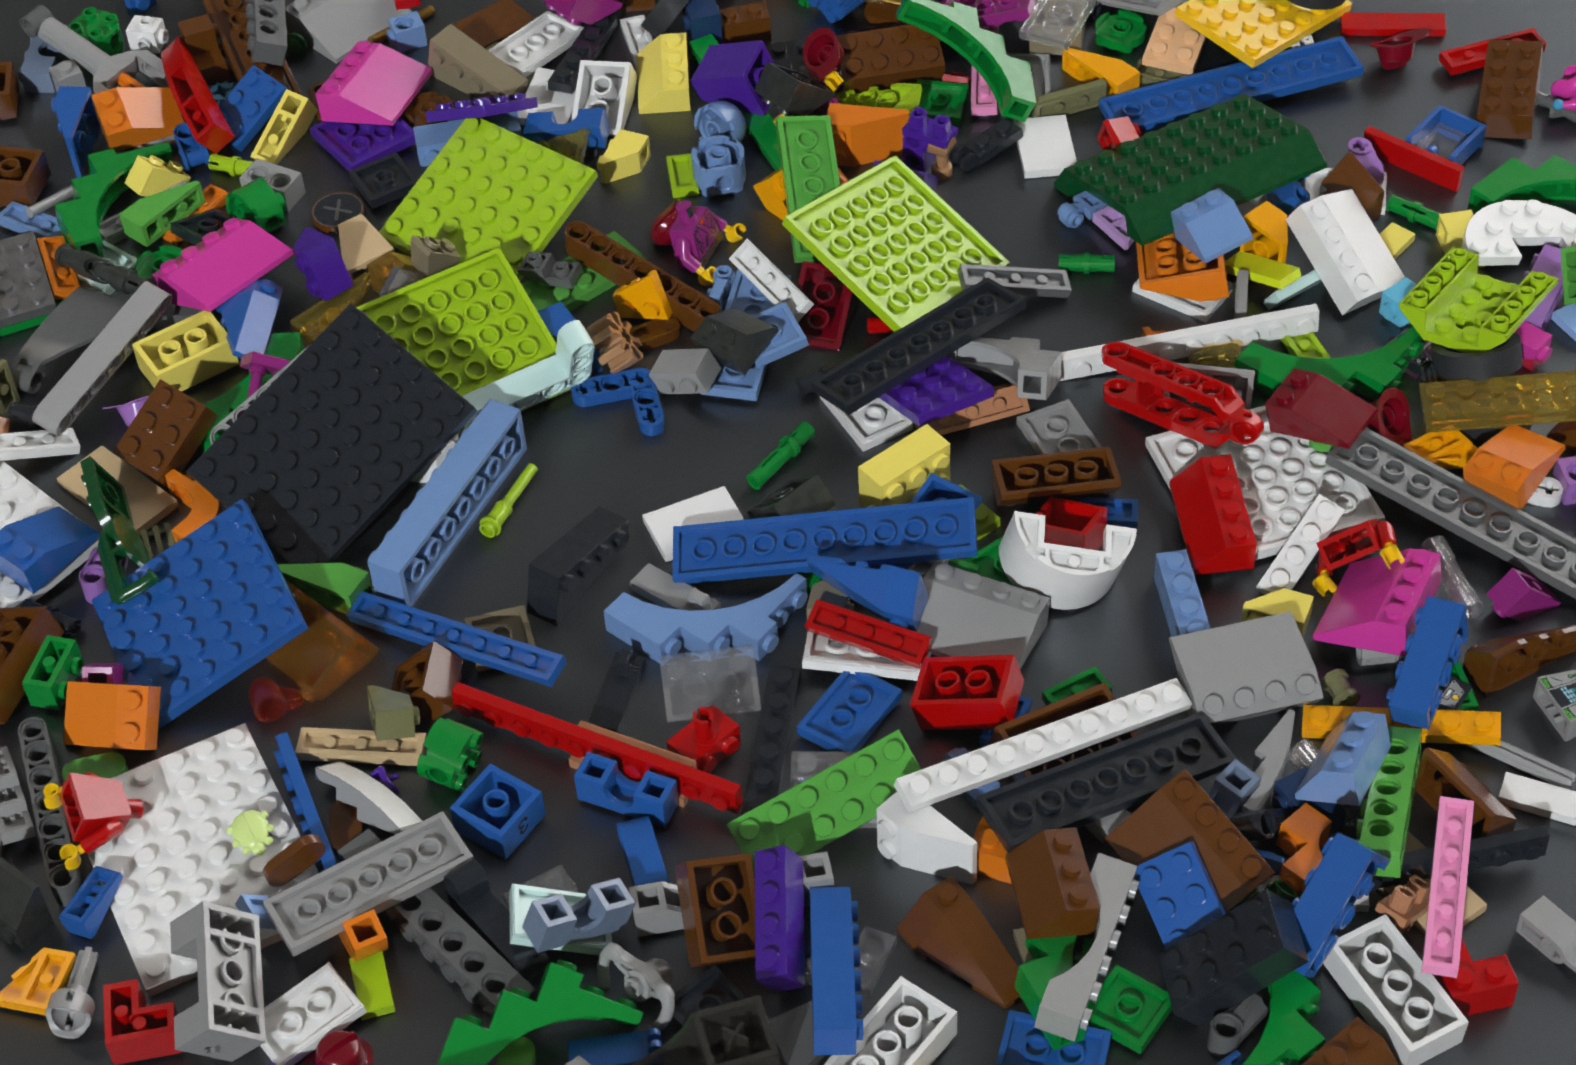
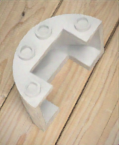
M1014 511L999 545L1000 562L1005 575L1013 586L1050 597L1049 608L1062 610L1078 609L1095 603L1109 591L1134 545L1137 529L1106 524L1103 530V551L1044 543L1045 515Z

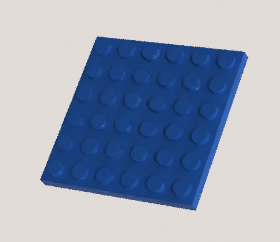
M243 499L126 576L129 585L147 573V569L150 568L161 579V583L157 582L145 592L121 605L112 602L108 589L92 599L118 663H123L124 678L127 685L161 687L158 729L309 629L248 504Z

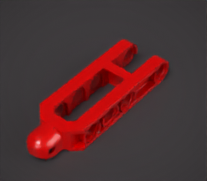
M1111 342L1102 347L1103 364L1116 369L1117 373L1135 380V382L1124 378L1107 380L1103 384V399L1107 404L1214 449L1229 439L1239 444H1250L1262 435L1264 423L1261 417L1245 409L1244 401L1232 385L1123 342ZM1163 389L1166 393L1172 392L1187 398L1188 402H1197L1212 408L1216 415L1164 395ZM1184 420H1192V422H1183V421H1184ZM1207 430H1217V431H1215V432H1208Z

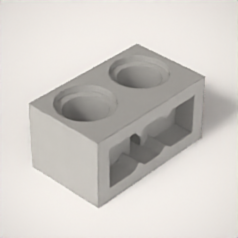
M256 159L239 177L241 187L263 177L274 192H279L283 196L285 206L282 208L286 212H289L306 193L301 172L260 159Z

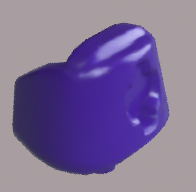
M378 766L369 774L393 793L399 794L398 788L392 783L399 778L396 772L388 777L385 767Z

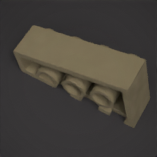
M449 24L430 39L428 67L432 68V77L474 98L487 97L490 99L493 96L506 95L508 100H510V95L526 94L528 79L452 24Z

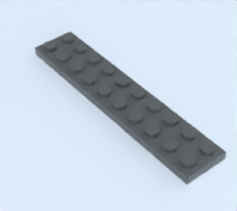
M1365 428L1350 449L1335 446L1328 453L1325 461L1327 465L1576 599V539L1368 428Z

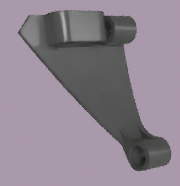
M78 287L46 317L17 355L10 367L16 389L30 394L36 393L42 386L43 377L46 376V363L93 342L132 295L121 292L109 295L88 287ZM166 312L159 321L167 319Z

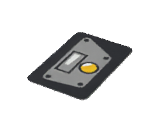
M1451 677L1448 687H1442L1441 689L1443 695L1439 707L1444 710H1458L1473 687Z

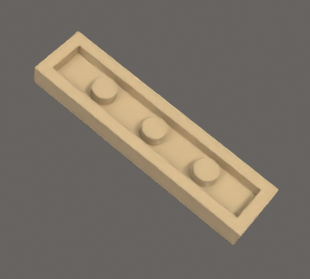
M301 727L295 754L298 760L342 761L346 763L417 766L419 755H425L426 747L423 744L427 735L426 733H415V737L377 741L372 730Z

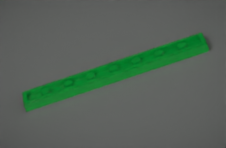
M712 34L690 41L689 49L700 64L709 46L718 45L719 43ZM741 111L745 118L747 132L775 171L781 168L776 126L768 112H766L765 116H759Z

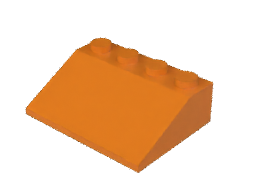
M1175 233L1144 246L1136 242L1139 281L1142 290L1199 302L1216 301L1229 297L1224 254L1205 264L1175 238Z

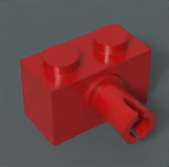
M714 705L709 708H698V713L696 711L693 712V721L666 741L668 751L696 760L697 769L706 773H711L719 762L727 756L733 755L741 745L740 726Z

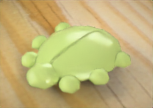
M250 810L242 812L235 817L231 826L226 828V833L232 834L234 839L232 846L235 848L242 846V853L244 855H248L251 851L254 855H263L266 851L265 844L269 845L273 842V838L268 836L269 832L274 830L273 824H268L266 819L269 816L268 812Z

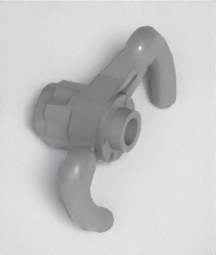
M613 942L607 943L600 952L597 961L596 974L599 988L606 990L611 985L609 969L610 962L613 961L617 968L625 975L624 989L628 996L638 1002L646 1001L651 997L660 1000L662 1009L658 1018L652 1022L651 1028H658L660 1031L664 1030L669 1025L675 1009V993L670 987L673 980V971L670 965L665 960L652 958L646 962L641 961L625 951L620 945Z

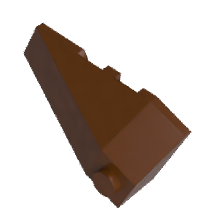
M1576 625L1496 638L1481 645H1473L1465 653L1462 667L1464 673L1482 695L1487 697L1575 653Z
M950 876L925 891L897 927V932L912 950L925 960L929 958L941 965L943 971L953 976L955 974L971 984L972 989L1005 1009L1022 999L1014 987L1018 965L974 901L956 880Z

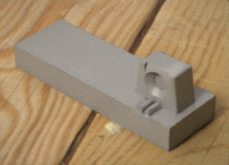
M650 563L630 581V589L664 608L688 611L721 609V602L686 583H674L673 576Z

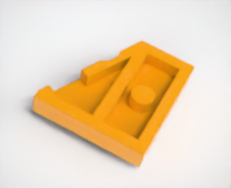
M657 270L650 271L642 279L638 277L631 281L629 285L621 286L612 295L620 318L668 320L673 313Z
M1451 422L1403 445L1405 449L1445 470L1463 469L1478 449Z
M46 947L42 948L31 958L27 965L20 967L11 975L13 981L0 991V1007L46 1016L45 1011L51 994L56 990L65 988L70 979L77 958L76 954Z

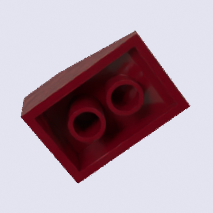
M803 261L797 287L814 305L799 320L798 324L805 334L809 346L841 351L856 309L858 297L824 264Z
M1293 369L1265 403L1271 432L1346 449L1351 448L1378 413L1376 407L1323 375L1299 369Z

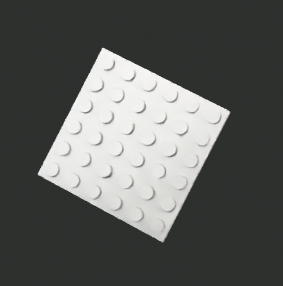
M1265 406L1250 409V411L1259 415L1264 423L1262 435L1250 444H1239L1229 439L1214 449L1174 431L1146 437L1145 446L1169 489L1170 480L1201 457L1231 454L1257 543L1255 560L1279 554L1319 494L1345 509V512L1328 538L1368 520L1377 519L1379 522L1385 521L1384 514L1366 485L1325 463L1329 452H1319L1312 449L1309 445V440L1271 432ZM1207 430V431H1208V432H1215V431H1217V430Z

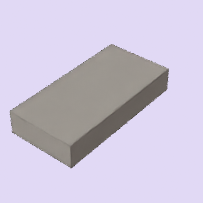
M1239 270L1237 272L1234 319L1246 317L1249 270Z

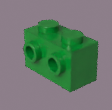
M51 635L46 636L22 681L23 689L31 706L60 711L66 699L67 681L75 682L77 676L82 674V667L85 664L76 640Z

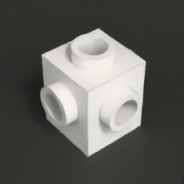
M134 15L125 30L131 51L148 50L151 53L159 54L169 39V32L165 28L163 18Z

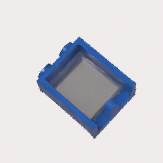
M1439 105L1407 136L1406 142L1462 165L1479 147L1483 146L1487 125Z

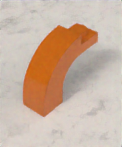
M172 469L165 475L170 495L192 508L189 515L171 530L174 541L177 543L223 511L220 502L189 475H183L175 469Z
M374 909L342 922L343 932L339 933V936L355 963L388 949L387 936Z

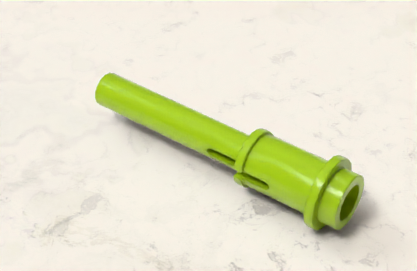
M529 463L505 497L500 501H496L487 517L481 518L479 530L484 536L493 538L501 533V526L513 512V504L538 471L534 464Z

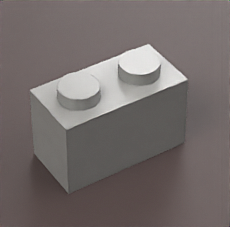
M709 348L662 350L649 376L662 395L708 393L721 367Z

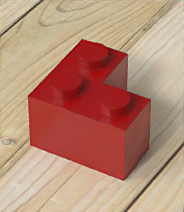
M1463 938L1461 939L1457 978L1432 974L1464 1016L1513 1006L1519 985L1506 954L1472 961Z
M138 979L103 985L105 1045L114 1065L183 1053V1051L175 1050L174 1017L178 1015L174 1002L146 1006V999Z

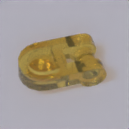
M1228 343L1200 348L1189 355L1188 364L1235 368V359L1241 354V347L1236 343Z

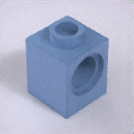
M417 11L388 19L390 29L386 30L387 38L390 45L394 44L399 53L428 45L425 26Z

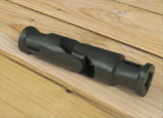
M63 243L55 252L54 258L57 266L70 267L76 274L101 284H109L121 293L134 294L146 281L156 286V281L153 278L138 276L135 271L126 267L115 266L111 261L88 251H77L71 244Z

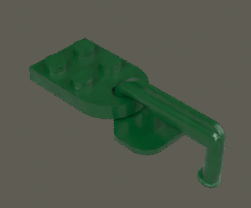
M89 456L80 462L83 472L81 479L88 491V496H86L87 502L103 527L98 542V552L110 599L115 604L121 605L145 592L157 582L161 583V579L149 568L144 576L128 585L122 560L129 557L138 566L142 567L150 561L148 551L135 531L124 486Z

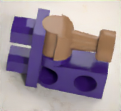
M915 107L910 113L909 121L902 128V162L908 168L926 172L931 166L932 175L939 177V180L949 179L953 174V166L948 161L949 152L956 145L955 137L958 134V127L951 125L950 117L937 115L935 119L927 117L926 109ZM915 157L919 160L920 165L912 163Z

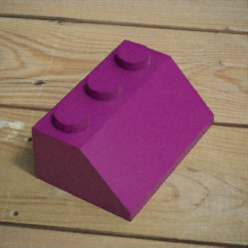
M543 0L547 3L545 7L556 11L557 15L567 18L566 21L578 26L581 25V22L592 25L621 9L623 5L618 0Z

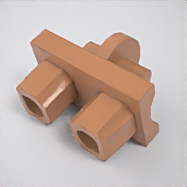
M1413 875L1409 878L1407 885L1397 886L1391 894L1379 901L1375 911L1380 914H1386L1401 934L1407 932L1413 926L1414 921L1428 911L1429 899L1427 895L1430 891V883L1417 875Z

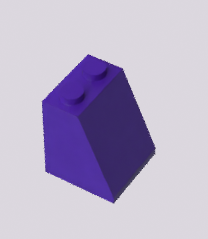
M762 40L710 45L690 81L702 101H728L734 104L740 111L765 116L770 105L763 102V96L755 92L754 89L766 62L775 63Z

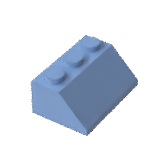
M1368 711L1353 712L1328 734L1295 793L1296 800L1360 806L1391 747L1386 715Z

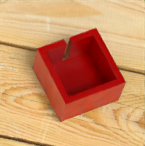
M1050 496L1040 508V512L1036 513L1045 515L1044 543L1099 550L1103 545V530L1107 524V507Z

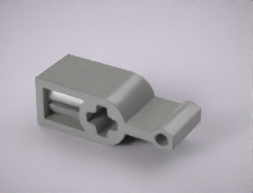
M1543 895L1520 914L1516 932L1551 961L1557 964L1564 963L1576 973V922Z

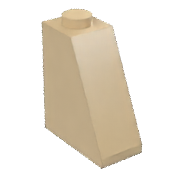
M362 213L338 224L342 260L354 284L348 288L350 292L371 282L367 264L389 251L395 253L394 248Z

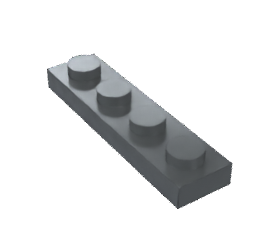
M960 264L957 271L962 292L987 277L1017 295L1069 298L1072 291L1066 270Z

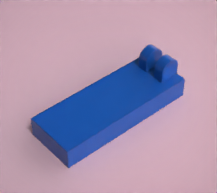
M658 1028L567 1041L569 1061L579 1055L591 1065H664L661 1031Z

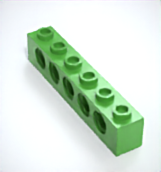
M1388 726L1391 747L1365 794L1366 798H1363L1361 802L1360 814L1361 818L1364 819L1358 818L1356 836L1357 839H1360L1357 841L1391 860L1385 870L1378 867L1373 876L1400 878L1421 759V729Z

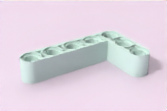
M571 321L558 331L556 354L462 397L472 404L477 412L483 409L490 399L523 410L587 380L592 371L595 345L581 321ZM476 414L464 425L465 429L474 421Z

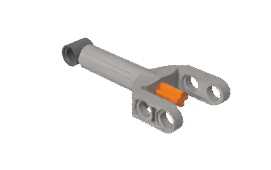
M38 5L19 21L21 28L28 36L35 38L38 35L47 44L69 59H73L75 63L93 74V94L116 87H146L134 79L137 76V72H140L160 87H169L162 59L148 50L126 51L110 56L55 19L49 9L43 5Z

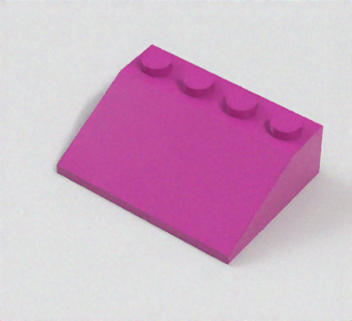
M357 42L315 93L321 120L326 122L393 126L433 74L432 68L381 43Z
M231 218L223 223L224 227L218 231L210 232L203 236V241L197 245L189 246L182 250V255L176 259L161 264L160 270L152 274L160 289L172 295L171 304L211 312L294 255V252L290 247L252 221Z
M1412 548L1401 550L1404 563L1401 564L1399 560H1395L1390 564L1391 569H1388L1381 556L1350 563L1313 633V640L1406 657L1405 645L1407 637L1410 633L1414 634L1417 627L1415 625L1416 612L1419 606L1424 607L1427 596L1435 597L1441 584V553Z

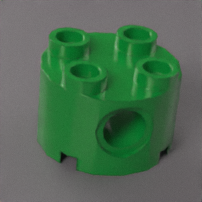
M88 7L82 11L81 15L68 24V28L110 56L125 51L123 34L118 16L115 13L97 10L95 7Z
M263 177L234 190L226 196L227 212L231 216L234 215L235 218L252 221L269 234L286 225L282 208L285 206V200L281 193L274 192Z
M440 717L431 727L423 746L427 747L426 755H419L417 774L462 792L468 782L469 775L467 772L469 768H477L481 761L483 751L478 748L483 739V732L449 718Z

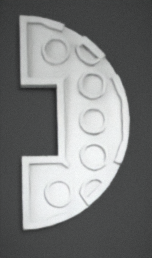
M1534 199L1529 201L1504 200L1482 208L1471 218L1465 229L1462 248L1468 252L1479 254L1478 266L1519 265L1522 255L1517 246L1547 244L1558 245L1560 249L1576 246V214Z

